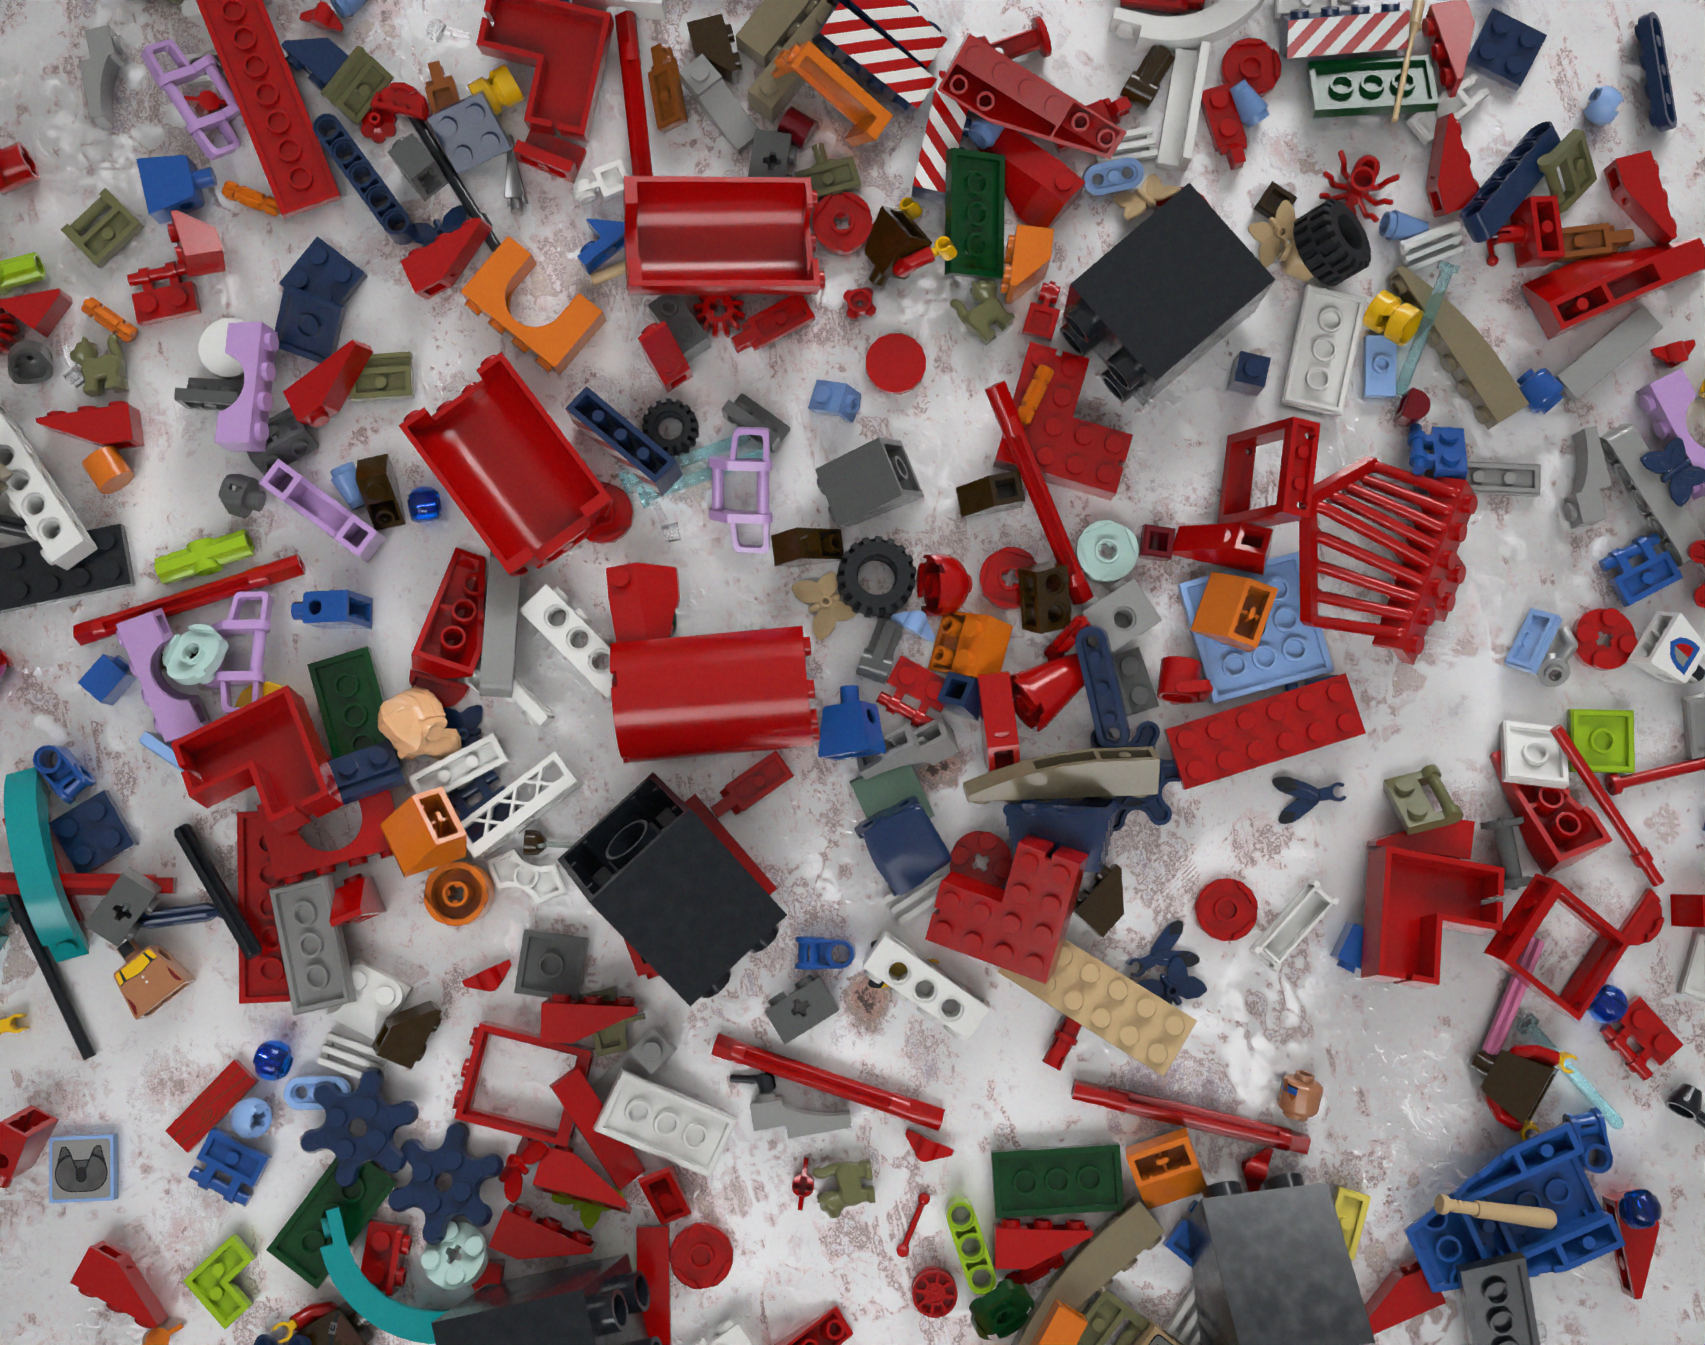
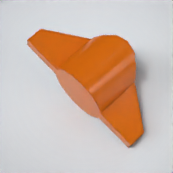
M181 1323L169 1330L161 1327L150 1329L144 1334L142 1345H168L170 1335L184 1327Z

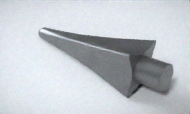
M507 135L512 149L507 151L504 198L507 199V206L511 207V213L518 215L523 213V204L529 203L521 179L517 158L513 152L514 139L512 135Z

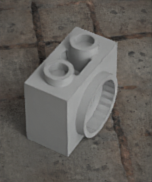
M1135 578L1127 583L1124 579H1121L1108 588L1109 595L1101 600L1098 596H1095L1082 605L1084 611L1079 616H1086L1091 625L1099 626L1106 631L1112 653L1162 621ZM1122 613L1128 617L1129 625L1127 628H1120L1115 624V614ZM1091 635L1092 638L1094 639V641L1096 642V644L1098 645V639H1097V637L1094 636V635Z

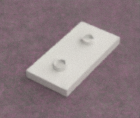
M1310 284L1305 286L1280 404L1336 417L1343 415L1367 297Z
M621 1068L593 1129L601 1134L710 1178L736 1124L737 1118Z

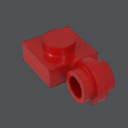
M1043 282L1038 300L1044 301L1043 305L1034 302L1030 303L1022 334L1052 341L1060 314L1059 309L1049 307L1050 303L1056 305L1061 289L1060 286L1055 285L1056 282Z

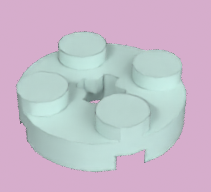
M1100 520L1092 523L1084 530L1077 540L1075 555L1084 574L1090 580L1112 583L1123 579L1133 569L1138 558L1139 546L1135 535L1128 527L1115 523L1112 520ZM1106 543L1108 548L1114 547L1115 552L1111 554L1112 559L1107 560L1105 556H1100L1099 552L1102 550V544Z
M194 624L187 627L190 631L182 636L177 633L172 637L162 657L163 664L167 667L166 673L182 685L210 683L215 678L216 671L222 664L229 648L227 641L213 627L207 624ZM197 653V655L194 658H190L191 654Z
M450 1221L447 1226L445 1239L437 1245L427 1243L421 1256V1265L425 1269L428 1278L439 1287L450 1291L457 1290L456 1288H461L465 1285L468 1287L474 1284L482 1276L488 1264L489 1253L487 1252L486 1238L476 1227L469 1223ZM461 1248L459 1253L462 1255V1259L460 1261L454 1260L450 1264L451 1252Z

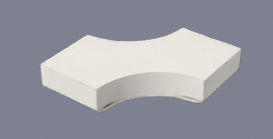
M511 848L485 860L496 889L505 887L522 889L531 895L538 906L569 893L557 864L547 866L533 865L524 860L516 848Z

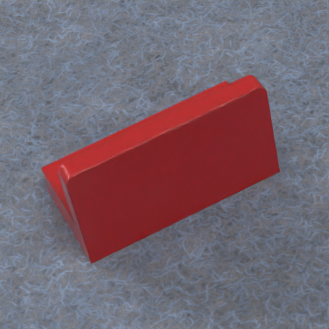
M531 129L525 142L517 139L513 149L518 162L573 184L587 154L586 149L548 133Z

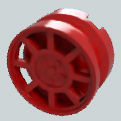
M940 1266L925 1267L921 1269L912 1281L913 1302L918 1311L923 1315L939 1318L950 1313L955 1307L958 1297L956 1283L951 1273Z

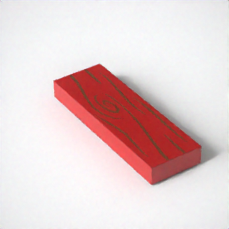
M238 1059L233 1060L165 1131L187 1153L191 1152L210 1133L211 1129L215 1128L235 1105L247 1095L259 1080Z

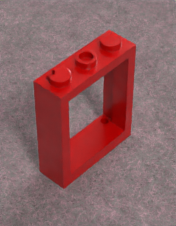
M1293 416L1227 435L1217 524L1243 522L1261 527H1270L1310 519L1321 423ZM1283 440L1276 504L1249 510L1256 447Z
M1536 873L1504 920L1502 931L1495 934L1483 953L1556 1011L1580 1021L1614 967L1622 958L1631 941L1559 881ZM1555 902L1598 936L1560 996L1516 962Z
M490 1021L479 1023V1027L473 1028L469 1045L473 1046L470 1059H465L461 1071V1077L465 1078L462 1090H457L452 1107L456 1109L454 1119L568 1147L572 1143L576 1126L565 1109L562 1112L559 1128L556 1129L473 1107L491 1036L496 1035L577 1056L575 1066L580 1069L587 1081L595 1048L577 1043L540 1042V1034Z

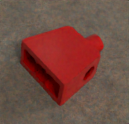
M30 1105L0 1122V1188L10 1187L14 1178L36 1164L59 1119Z

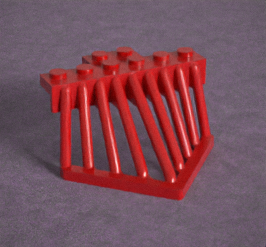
M1364 456L1314 484L1310 519L1299 521L1301 623L1310 627L1375 636L1372 642L1374 646L1391 649L1402 663L1414 665L1417 656L1424 649V637L1428 627L1433 624L1434 620L1446 621L1448 613L1455 606V594L1458 586L1463 583L1466 576V567L1458 556L1457 550L1460 542H1463L1466 538L1468 521L1471 514L1475 513L1478 505V499L1467 480L1438 477L1433 480L1379 462L1376 457ZM1369 474H1379L1429 491V497L1370 476ZM1364 487L1400 499L1410 504L1421 507L1422 512H1419L1415 509L1398 503L1392 499H1389ZM1347 495L1353 496L1373 506L1390 512L1396 516L1412 522L1415 529ZM1331 504L1338 505L1372 523H1375L1403 537L1407 544L1393 538L1392 536L1376 529L1375 527L1359 520L1358 518L1342 511L1341 509ZM1317 513L1394 552L1402 565L1330 533L1321 531L1318 527ZM1318 543L1388 573L1394 580L1395 585L1321 561L1318 558ZM1318 573L1383 594L1389 601L1386 605L1323 591L1318 588ZM1318 602L1377 615L1382 619L1380 624L1321 616L1318 615Z

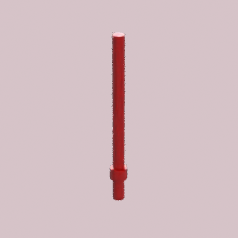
M1559 724L1550 730L1551 734L1630 851L1629 857L1636 868L1642 869L1653 887L1661 885L1664 879L1653 864L1654 858L1647 847L1641 846L1563 726Z

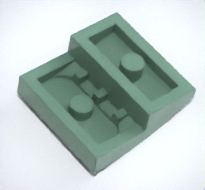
M912 765L888 770L868 780L860 776L849 781L866 818L881 810L892 807L911 796L918 798L929 818L935 816Z

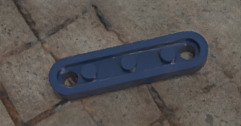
M1652 11L1640 16L1638 24L1635 25L1634 29L1638 41L1641 42L1642 47L1639 61L1642 69L1646 72L1647 82L1644 83V91L1651 102L1652 108L1649 111V121L1654 129L1657 128L1660 132H1665L1676 128L1677 116L1662 26L1657 14Z
M1090 625L1078 632L1075 645L1097 739L1104 748L1124 747L1130 738V728L1109 638L1103 628ZM1090 635L1097 637V646H1091L1088 643ZM1110 728H1117L1119 730V738L1110 736Z

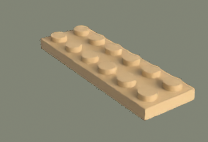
M1066 939L1062 946L1055 973L1046 984L1001 967L998 970V973L1163 1077L1197 1023L1196 1019Z

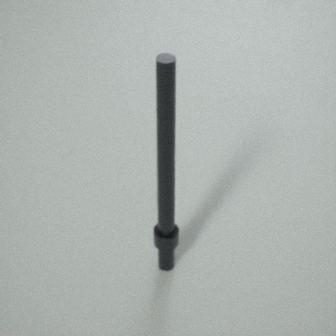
M408 117L470 218L480 217L492 227V223L486 213H481L426 123L422 120ZM491 230L485 242L491 252H494L501 243L493 230Z
M5 894L13 910L10 914L15 924L20 925L83 1060L95 1056L96 1053L45 946H42L34 930L22 896Z

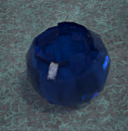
M420 486L412 489L407 500L411 520L419 525H430L437 522L442 516L438 491L429 486Z
M1605 984L1597 993L1587 1012L1594 1020L1600 1023H1617L1628 1011L1627 996L1620 988L1611 984Z
M270 1040L262 1043L256 1050L253 1058L256 1074L266 1081H276L284 1078L290 1071L293 1063L289 1045L281 1040Z
M1645 1189L1624 1193V1197L1617 1204L1618 1215L1632 1229L1653 1227L1662 1216L1661 1203L1658 1198Z

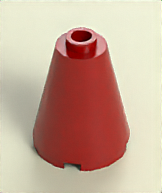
M1071 653L1010 675L1015 713L1030 729L1037 726L1038 732L1046 728L1085 686L1077 653Z

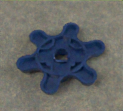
M1152 721L1142 722L1137 727L1134 738L1127 742L1124 747L1153 746L1155 749L1156 742L1160 736L1159 727ZM1094 729L1090 735L1091 745L1094 748H1104L1098 742ZM1109 730L1110 736L1115 738L1112 732ZM1160 758L1158 794L1148 795L1144 798L1116 796L1113 799L1119 803V811L1116 814V824L1113 826V832L1122 829L1127 815L1134 810L1145 812L1150 821L1158 826L1165 825L1171 820L1172 810L1164 802L1162 790L1169 782H1180L1173 759L1164 760Z
M370 1067L362 1072L359 1086L352 1093L341 1092L335 1084L329 1081L320 1082L313 1091V1098L316 1103L324 1108L326 1118L319 1128L309 1129L303 1133L300 1139V1146L303 1151L309 1154H315L322 1150L332 1151L338 1160L334 1178L336 1183L343 1188H349L357 1183L360 1169L368 1161L378 1162L389 1173H398L406 1165V1155L395 1145L394 1134L399 1127L414 1123L418 1118L419 1109L414 1102L409 1100L394 1105L384 1101L381 1090L385 1082V1076L381 1069L377 1067ZM359 1118L366 1123L367 1131L364 1136L358 1137L350 1132L351 1123L354 1119Z
M454 1122L448 1126L444 1143L437 1149H427L418 1139L406 1140L400 1149L406 1155V1162L412 1167L413 1176L406 1186L396 1188L390 1193L388 1204L396 1212H404L413 1207L422 1210L425 1215L422 1236L425 1242L431 1245H437L445 1239L448 1223L457 1216L465 1217L473 1226L480 1228L488 1225L492 1219V1209L481 1199L479 1194L480 1187L485 1180L495 1178L501 1174L504 1162L498 1154L494 1153L480 1158L472 1157L466 1147L470 1131L468 1126L462 1122ZM442 1173L450 1174L453 1181L450 1189L445 1192L440 1191L436 1186Z

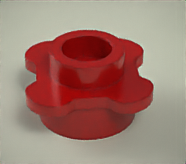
M857 288L847 290L844 293L843 299L847 302L848 306L846 315L849 319L855 320L858 316L863 315L872 317L876 313V307L872 303L873 291L871 288ZM862 301L863 304L858 306L857 302Z

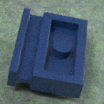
M390 740L328 761L344 805L406 784Z

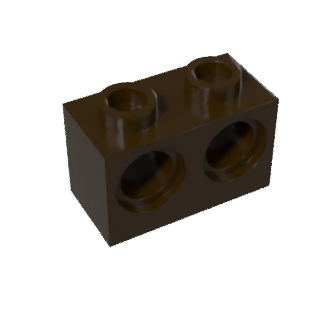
M1048 561L1018 568L1022 629L1043 634L1064 629L1067 625L1069 626L1072 608L1069 600L1068 584L1070 579L1067 565Z

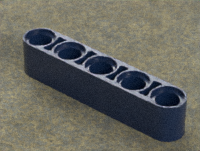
M328 113L318 116L313 123L315 135L378 222L396 244L407 245L412 243L417 235L415 224L344 126L332 114ZM336 129L333 135L326 136L330 130ZM353 152L349 159L343 160L347 153ZM371 176L366 183L360 184L363 177ZM388 199L384 206L377 207L381 200ZM405 222L402 230L394 231L397 224Z
M1542 122L1531 128L1459 213V218L1474 243L1484 242L1493 237L1543 178L1544 173L1540 172L1537 160L1542 155L1550 153L1561 142L1552 122Z

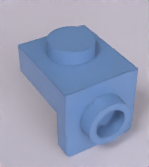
M817 379L808 409L815 413L839 416L845 421L853 423L856 413L860 408L861 393L847 383Z

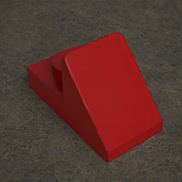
M674 1165L638 1179L639 1185L661 1225L692 1214L690 1204L679 1185Z

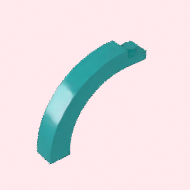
M33 767L7 774L5 777V827L14 873L27 913L42 946L49 947L55 961L58 963L89 954L90 945L70 907L57 869L49 828L48 807L50 790L42 774Z
M339 1206L326 1210L327 1217L321 1219L325 1239L332 1237L333 1243L320 1246V1250L327 1271L342 1297L365 1320L379 1329L409 1341L436 1344L431 1323L452 1308H417L385 1296L383 1292L366 1278L355 1262L346 1238Z

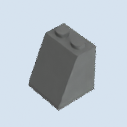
M878 437L815 469L818 476V488L822 494L826 495L830 505L828 507L829 515L838 526L851 527L924 497L900 440Z

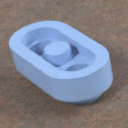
M1132 157L1092 164L1085 169L1082 175V180L1085 181L1084 189L1092 195H1104L1132 189L1141 183L1144 169L1140 161ZM1125 167L1131 170V175L1127 179L1122 177V170ZM1096 173L1101 176L1099 185H1094L1092 182V177Z
M299 1076L290 1080L285 1086L284 1099L291 1108L296 1110H324L313 1098V1091L317 1084L324 1081L332 1082L343 1093H351V1087L349 1082L341 1076ZM301 1086L306 1087L308 1090L306 1098L299 1094Z

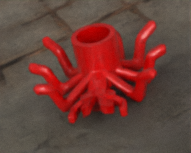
M1340 150L1338 152L1341 162L1340 173L1347 181L1346 184L1335 182L1333 175L1328 171H1324L1323 176L1328 179L1330 187L1345 190L1346 192L1330 196L1328 193H1320L1319 198L1326 201L1329 199H1345L1346 202L1343 204L1356 217L1357 212L1354 206L1358 204L1363 218L1366 220L1371 219L1374 223H1377L1379 218L1374 213H1368L1362 198L1375 207L1383 204L1393 205L1394 201L1392 199L1382 198L1376 200L1369 195V192L1382 190L1388 184L1399 180L1400 176L1398 174L1393 175L1374 185L1380 171V163L1372 155H1364L1359 158L1350 176L1347 172L1345 153L1343 150Z

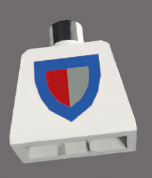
M1657 611L1628 658V661L1664 682L1685 684L1689 681L1690 683H1697L1705 676V669L1699 665L1705 654V643L1682 613Z

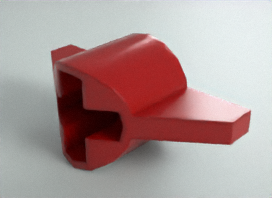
M320 1L316 8L302 12L299 17L301 21L311 23L324 31L334 30L342 33L344 29L337 14L324 1Z
M210 90L200 92L198 97L184 95L188 105L195 108L199 117L215 113L216 110L228 106L225 100L219 99Z
M1694 339L1684 342L1677 341L1650 350L1651 356L1664 361L1668 368H1673L1681 362L1688 360V355L1696 346Z
M508 959L463 980L462 983L467 988L489 992L495 991L499 988L512 964Z
M910 1129L906 1130L905 1136L912 1146L917 1159L920 1161L928 1162L953 1155L955 1149Z
M1266 1147L1254 1156L1244 1158L1241 1162L1242 1172L1249 1192L1259 1191L1261 1184L1264 1183L1274 1151L1272 1148Z
M804 1157L802 1172L796 1174L792 1181V1191L795 1195L799 1196L798 1210H803L804 1197L810 1196L814 1190V1179L812 1175L807 1173L809 1157Z

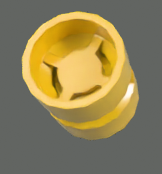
M505 64L490 71L488 79L480 77L467 85L472 95L481 90L484 91L496 116L502 113L503 106L511 108L525 100Z
M1384 290L1378 293L1369 304L1363 317V325L1378 334L1384 332L1386 339L1401 347L1407 344L1417 332L1423 319V311L1408 302L1401 305L1402 300L1399 297Z

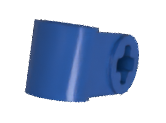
M45 745L38 748L34 753L33 764L64 802L72 804L76 801L75 796L87 786L92 787L96 784V779L92 773L78 761L67 747ZM53 752L58 756V762L55 767H52L49 763V757Z
M815 936L795 937V942L798 943V962L795 963L794 969H843L848 967L855 959V947L846 939ZM836 945H844L848 948L850 955L846 962H837L833 958L832 951ZM808 946H810V960H808Z
M1594 1107L1590 1108L1589 1112L1577 1115H1572L1571 1113L1563 1114V1123L1570 1122L1584 1152L1578 1155L1583 1169L1594 1173L1607 1172L1612 1167L1613 1155L1607 1137L1606 1123L1601 1111ZM1595 1149L1597 1160L1594 1164L1590 1165L1588 1155L1591 1150Z

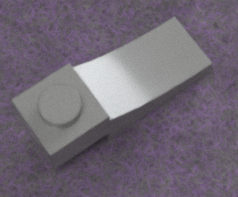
M109 25L85 30L90 59L79 61L90 118L103 131L115 128L112 109L113 91L120 67L126 66L124 54L127 53L123 37L117 35Z
M702 53L679 71L681 83L700 104L702 112L733 149L740 154L753 144L755 129L759 128L736 100L719 72Z
M1597 426L1584 428L1572 435L1576 455L1575 480L1571 495L1564 499L1565 504L1563 506L1564 516L1570 522L1571 529L1596 524L1607 519L1601 491L1612 486Z
M940 716L916 730L907 723L883 736L886 747L885 754L856 759L860 774L865 780H868L888 770L906 765L929 762L933 766L960 751L953 729Z
M655 1026L591 1087L604 1105L621 1068L647 1079L677 1048Z
M775 1092L756 1095V1100L750 1103L754 1131L786 1126L789 1139L852 1127L850 1110L839 1112L806 1110L785 1103L783 1096L775 1097Z

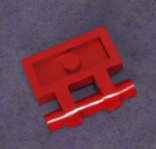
M176 261L165 263L164 267L150 269L149 267L140 268L137 273L127 275V280L131 287L142 285L143 292L131 294L137 324L141 327L201 314L196 284L192 281H182V275L187 274L184 265L179 266ZM169 278L170 286L156 289L155 281Z
M901 655L886 684L896 689L893 697L881 691L876 702L885 706V711L893 715L896 712L910 720L911 725L919 728V726L922 727L934 720L926 715L929 708L939 713L942 712L944 706L937 698L945 679ZM905 694L921 702L918 710L901 702Z
M1636 995L1612 1016L1620 1025L1618 1029L1614 1030L1609 1023L1599 1029V1032L1606 1039L1605 1044L1612 1051L1616 1050L1626 1061L1624 1065L1630 1072H1636L1643 1081L1653 1075V1072L1646 1066L1648 1059L1655 1065L1661 1066L1683 1046L1682 1042L1640 996ZM1629 1037L1640 1047L1636 1052L1626 1043Z

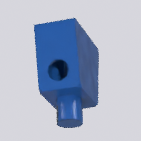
M186 155L136 159L148 213L159 224L171 221V211L173 210L188 214L202 208L205 205L202 189L217 185V178L212 167L197 170L196 165Z
M350 590L305 592L303 594V601H296L291 605L292 618L294 620H302L304 624L322 629H372L373 598Z
M841 686V704L825 706L822 711L818 757L840 761L885 754L886 747L878 707L876 704L859 701V686Z

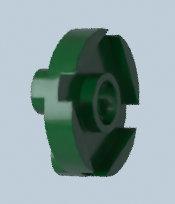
M1005 1279L994 1290L971 1302L969 1310L972 1313L970 1318L971 1324L978 1336L984 1340H990L988 1335L994 1334L999 1339L1005 1338L1025 1324L1029 1317L1027 1311L1030 1307L1034 1309V1300L1023 1285L1015 1284L1012 1279Z

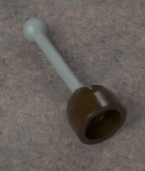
M525 830L523 855H539L546 847L570 849L575 843L547 841L541 832Z

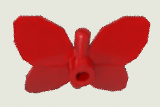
M523 1136L517 1147L516 1154L508 1156L506 1166L498 1179L500 1182L505 1183L504 1193L511 1203L517 1202L522 1193V1174L526 1175L529 1173V1169L525 1165H534L546 1154L548 1148L542 1141L532 1140L530 1142V1138Z

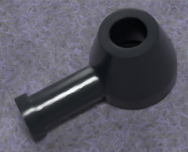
M1681 1084L1669 1095L1665 1105L1674 1113L1693 1120L1705 1129V1113L1701 1111L1702 1092L1692 1085Z

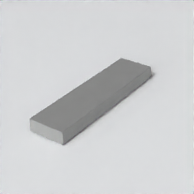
M1467 461L1468 473L1466 480L1475 494L1537 497L1540 495L1541 464ZM1425 469V472L1421 474V476L1433 480L1436 479L1433 478L1432 469ZM1414 486V491L1429 492Z

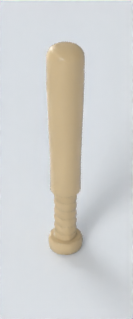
M1438 1194L1434 1201L1435 1211L1441 1215L1455 1212L1469 1214L1474 1218L1543 1229H1552L1557 1224L1556 1213L1547 1208L1479 1200L1467 1202L1450 1199L1445 1194Z

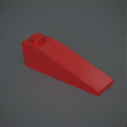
M1005 127L992 147L980 149L976 146L980 152L1005 155V194L1013 206V211L1017 218L1026 226L1051 228L1082 194L1085 185L1084 180L1062 161L1013 129Z
M457 547L455 548L412 651V669L441 679L473 677L483 647L486 557Z
M639 562L606 568L608 599L616 643L661 639L672 636L674 628L672 622L675 609L679 607L680 602L678 569L676 567Z
M1501 750L1490 754L1489 757L1514 817H1524L1525 823L1518 825L1527 849L1544 876L1573 865L1613 841L1596 813L1587 805L1583 807L1570 795L1572 791L1568 788L1559 789L1502 782Z

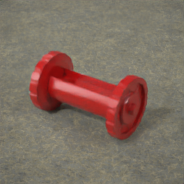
M1040 16L1032 18L1031 29L990 43L986 36L978 37L979 40L994 49L1001 48L1003 55L1011 60L1037 50L1044 58L1052 54L1049 33Z

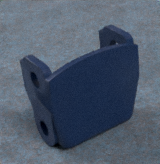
M916 796L908 797L892 807L875 813L858 823L859 825L854 828L859 839H865L869 854L878 871L889 884L888 887L894 897L901 896L922 884L933 873L946 866L952 860L946 845Z

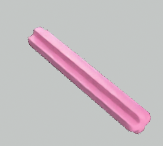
M1532 937L1518 958L1517 963L1530 974H1533L1544 947V942L1536 937ZM1512 975L1482 1046V1050L1485 1053L1495 1057L1498 1056L1503 1048L1527 989L1524 984Z

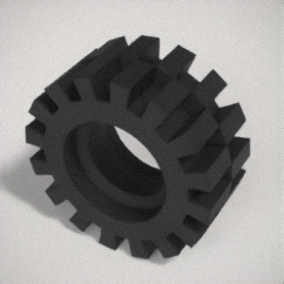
M667 398L666 402L661 403V400L656 402L655 407L650 406L647 409L648 414H644L642 418L644 423L641 426L643 433L675 458L680 457V454L683 452L685 455L689 453L691 446L694 448L696 445L695 440L699 437V425L694 412L691 411L687 404L684 405L678 399H676V402H673L671 398ZM666 418H676L682 423V432L675 439L668 440L659 434V425Z

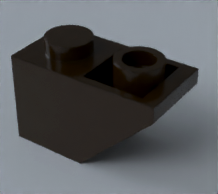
M722 14L687 22L695 59L703 53L723 79L732 84L739 83L737 71L743 69L739 53H733L730 43L735 42L731 24L725 25Z
M383 454L357 460L355 480L374 529L377 531L405 525L406 520L398 480L389 455Z
M1019 470L986 476L956 487L961 519L1022 508L1025 502Z
M796 527L771 535L775 566L799 567L841 561L844 555L841 529Z
M1112 864L1110 867L1105 865L1099 873L1095 874L1093 879L1096 883L1089 891L1083 888L1078 893L1072 912L1099 937H1104L1124 915L1122 869L1117 864Z
M427 1001L388 1016L372 1044L376 1055L412 1070L415 1062H419L425 1054L427 1048L425 1043L431 1032H436L441 1023V1009L435 1002Z

